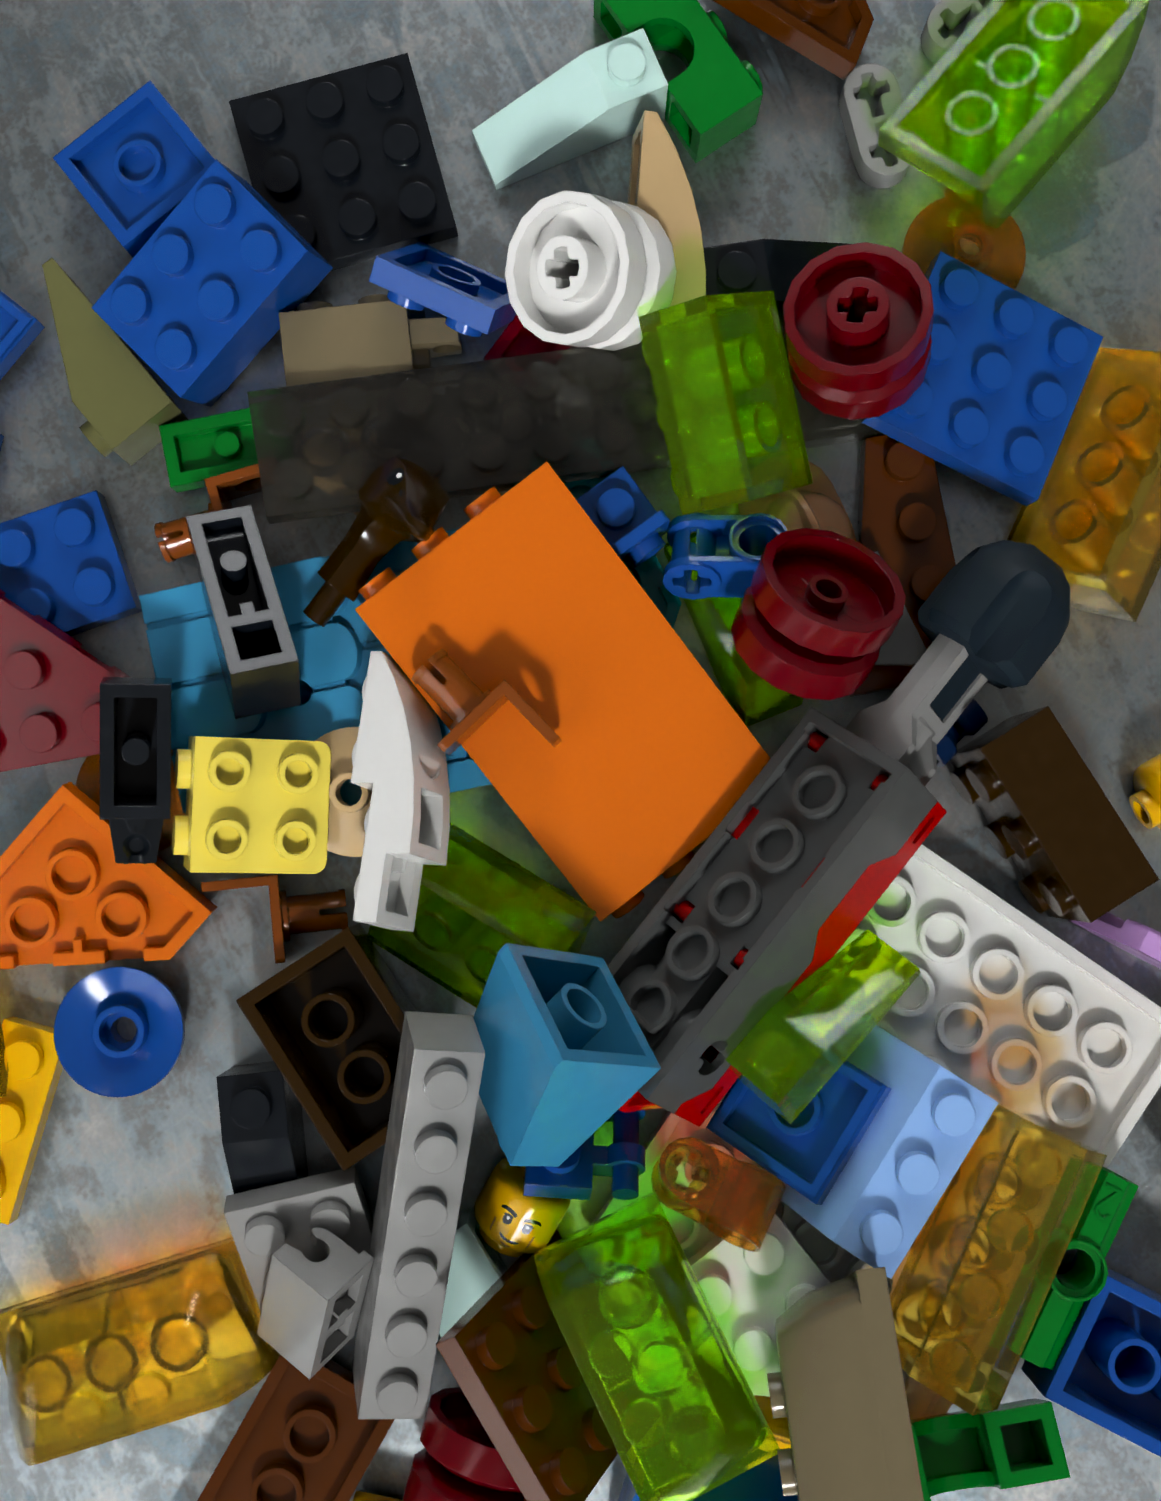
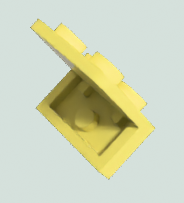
M189 736L188 749L176 750L175 789H186V814L174 815L172 854L184 855L183 866L190 873L317 874L321 872L327 863L331 750L329 746L321 741Z

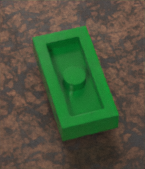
M283 401L159 426L170 487L177 493L206 487L204 481L206 478L276 459L285 471L299 468L288 408Z

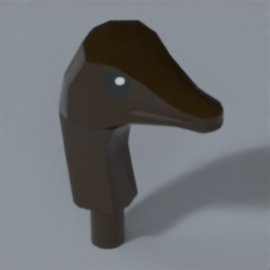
M395 456L374 470L360 488L358 494L361 501V510L346 536L318 571V574L325 582L303 610L304 614L315 623L325 627L346 598L354 602L359 595L358 590L365 585L377 563L400 541L420 543L430 539V536L434 533V526L438 522L450 497L441 484L422 467Z

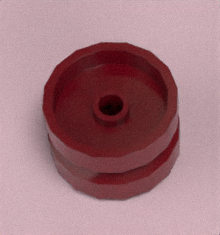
M868 242L836 246L811 259L792 280L783 304L790 377L801 396L824 414L849 420L879 417L904 404L923 383L931 359V332L933 329L934 307L931 284L915 261L895 248Z
M800 528L781 532L766 544L755 569L751 586L746 589L736 611L731 627L735 649L751 671L777 689L801 698L833 700L852 695L866 681L878 660L880 647L890 638L902 617L906 595L898 575L881 556L860 542L828 530Z
M445 1388L431 1395L420 1436V1441L425 1448L414 1455L405 1486L403 1501H526L461 1388Z

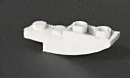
M371 651L367 677L362 686L363 704L358 737L352 751L353 769L350 783L372 791L370 807L364 819L365 841L360 874L354 886L355 908L353 921L390 930L414 932L423 864L442 866L447 864L450 832V789L446 753L437 746L442 740V734L436 712L392 656L383 651Z

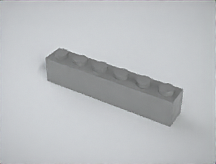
M405 1011L369 1254L374 1258L360 1311L352 1363L358 1419H425L437 1350L435 1344L438 1342L485 1058V1050L473 1015Z

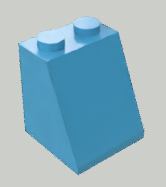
M506 943L498 951L473 1017L485 1050L479 1096L496 1132L499 1146L505 1153L510 1166L559 1167L661 1069V1066L604 958Z

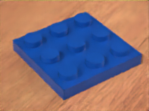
M940 251L930 261L925 273V277L931 284L934 318L931 332V359L923 383L904 404L879 417L863 418L862 423L1024 506H1028L1039 499L1103 336Z

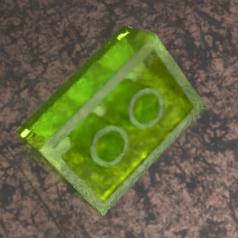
M774 291L705 295L638 317L643 336L642 353L645 362L650 368L657 400V421L664 432L672 468L670 475L671 485L678 497L682 516L748 502L813 483Z
M450 823L446 866L423 864L414 932L390 930L370 925L368 937L373 943L477 1008L497 953L506 943L579 954L597 912L476 839L463 829Z

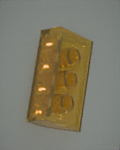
M1099 347L1039 499L1028 506L1022 505L1007 540L1034 545L1062 567L1070 585L1071 607L1085 612L1133 622L1137 621L1161 567V351Z
M1001 1103L997 1105L918 1234L890 1297L901 1366L910 1377L972 1416L998 1409L1107 1155Z

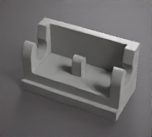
M320 1227L312 1228L310 1240L315 1247L321 1248L326 1252L327 1258L320 1262L309 1261L305 1258L302 1251L286 1243L272 1254L257 1330L258 1336L309 1380L354 1337L374 1258L365 1250L360 1254L357 1253L333 1232Z

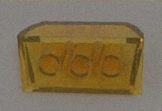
M233 1237L0 1309V1355L7 1376L9 1413L19 1456L28 1466L40 1464L228 1404L254 1387L272 1370L280 1354L257 1334L261 1311Z

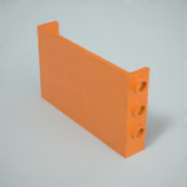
M546 461L504 495H501L496 487L493 486L463 509L470 521L449 536L441 526L434 531L430 539L417 544L411 549V552L418 561L399 576H396L392 569L388 567L358 590L365 599V602L358 606L355 611L450 731L452 730L450 725L453 723V720L419 684H415L412 681L414 673L424 665L442 684L446 683V678L428 661L432 655L441 649L448 653V657L483 693L487 690L492 692L505 680L560 737L561 742L554 748L508 700L462 744V747L601 922L610 914L614 918H619L634 909L645 896L642 889L661 874L667 879L682 871L694 857L692 850L712 834L771 758Z

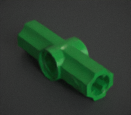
M1079 1156L1048 1224L1037 1229L1029 1239L1027 1247L1029 1264L994 1336L1001 1345L1040 1368L1054 1369L1084 1302L1097 1296L1106 1284L1108 1270L1105 1257L1139 1187L1137 1184L1089 1159ZM1069 1249H1077L1078 1256L1073 1268L1064 1274H1056L1055 1265L1059 1256Z

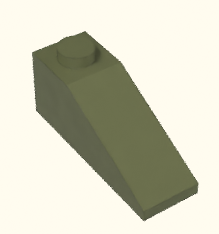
M51 257L42 267L71 399L87 419L79 428L104 457H107L114 451L132 466L162 442L159 426L189 419L121 337L91 308L93 306L91 301Z

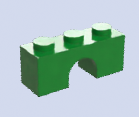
M594 0L593 17L610 41L644 28L653 51L672 53L679 57L686 65L687 69L667 82L668 92L664 119L695 163L756 124L763 97L761 79L753 65L747 60L740 61L729 46L724 25L714 11L708 10L705 12L698 0Z
M1033 1398L911 1419L924 1501H931L930 1497L937 1494L967 1488L997 1487L999 1489H1007L1071 1478L1051 1401Z

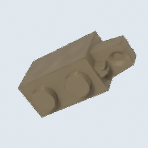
M386 294L368 295L359 299L358 304L334 307L328 302L310 301L299 304L296 307V311L279 313L286 388L298 406L420 393L418 371L431 368L430 358L461 354V335L445 324L446 317L426 318L425 310L416 311L399 306L390 301Z

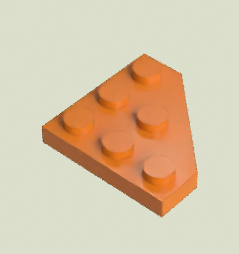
M68 782L57 790L0 856V969H15L19 965L53 964V966L105 964L109 960L144 958V961L170 960L216 910L217 906L158 856L155 863H116L109 819L100 820V806L72 782Z

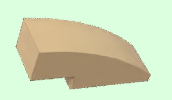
M644 110L632 139L627 204L638 206L657 219L673 247L677 271L673 298L657 328L692 332L706 314V266L701 226L692 189L677 149L658 112Z

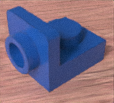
M624 466L576 499L623 563L630 560L637 567L653 557L666 545L662 536L667 533L670 519L663 510L658 512L655 510Z

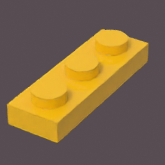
M15 1016L3 1019L0 1029V1223L6 1225L18 1219L63 1070L55 1049L54 1028Z

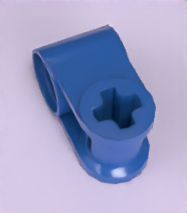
M693 512L675 517L669 523L667 530V541L672 547L671 561L664 568L663 584L665 589L675 596L691 600L707 597L743 598L746 589L751 586L755 569L766 544L781 532L787 531L786 526L780 519L763 513L707 515ZM693 531L697 533L696 543L690 542V534ZM692 570L698 573L695 581L691 580Z

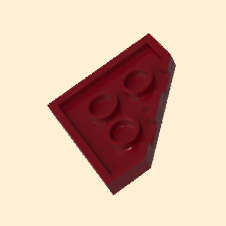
M0 589V772L100 754V682L103 677L130 676L115 666H107L80 648L82 645L80 642L40 615H31L6 598V593Z

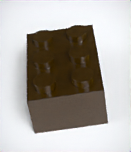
M1049 706L1006 719L958 749L957 754L950 760L955 769L950 772V778L956 790L968 804L977 803L989 822L984 827L989 842L1004 859L1012 858L1024 877L1018 882L1020 890L1028 903L1038 913L1046 912L1048 917L1091 923L1160 880Z
M359 923L346 928L236 1000L343 1171L383 1146L386 1142L405 1011L416 1012Z

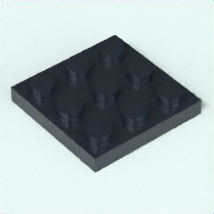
M408 53L229 101L252 187L333 267L331 271L374 260L377 255L417 242L429 245L458 237L455 220Z

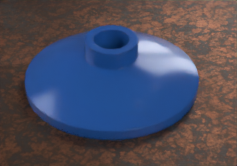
M127 966L101 969L77 982L62 1000L54 1023L55 1049L65 1071L83 1088L107 1097L133 1096L158 1084L175 1066L181 1054L185 1038L183 1012L172 990L155 975L139 968ZM122 1017L130 1018L136 1025V1034L132 1040H126L118 1033L117 1025Z

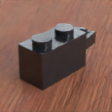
M103 677L100 682V820L109 819L116 863L146 864L157 862L163 820L171 818L172 678Z

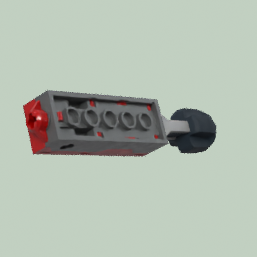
M1008 540L977 547L949 570L918 610L919 625L932 644L888 700L858 711L846 728L811 707L609 963L608 968L661 1066V1069L618 1110L629 1113L664 1108L700 1127L947 813L925 787L937 772V744L986 682L999 689L1027 685L1059 645L1069 625L1070 585L1062 567L1036 546Z

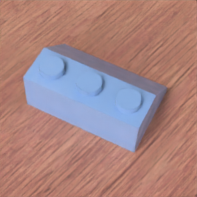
M867 1019L843 1058L891 1088V1091L823 1204L817 1205L773 1174L770 1175L764 1186L831 1241L873 1268L885 1267L886 1276L892 1279L999 1102Z

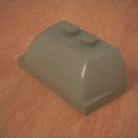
M885 1267L855 1270L850 1276L806 1293L776 1319L775 1336L780 1372L767 1373L773 1419L787 1417L791 1448L777 1449L783 1497L798 1495V1501H924Z

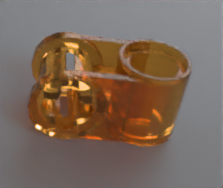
M692 1137L678 1138L670 1143L653 1166L651 1174L652 1190L658 1201L663 1205L705 1226L709 1231L726 1242L752 1252L760 1251L786 1190L785 1184L766 1170L753 1164L739 1161L706 1144L704 1141ZM682 1161L693 1166L691 1171L693 1181L687 1188L681 1187L676 1183L678 1177L676 1169Z

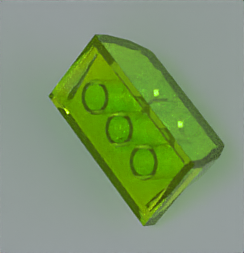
M991 0L879 128V146L918 169L951 202L985 225L998 228L1116 91L1136 47L1145 22L1149 1Z
M654 1191L535 1252L534 1258L546 1300L640 1501H692L778 1454L777 1449L780 1448Z

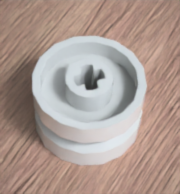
M568 190L540 199L521 218L508 246L505 279L510 304L526 329L542 341L612 351L639 344L659 326L672 302L677 274L672 243L657 219L638 206L611 201L608 198L590 193Z

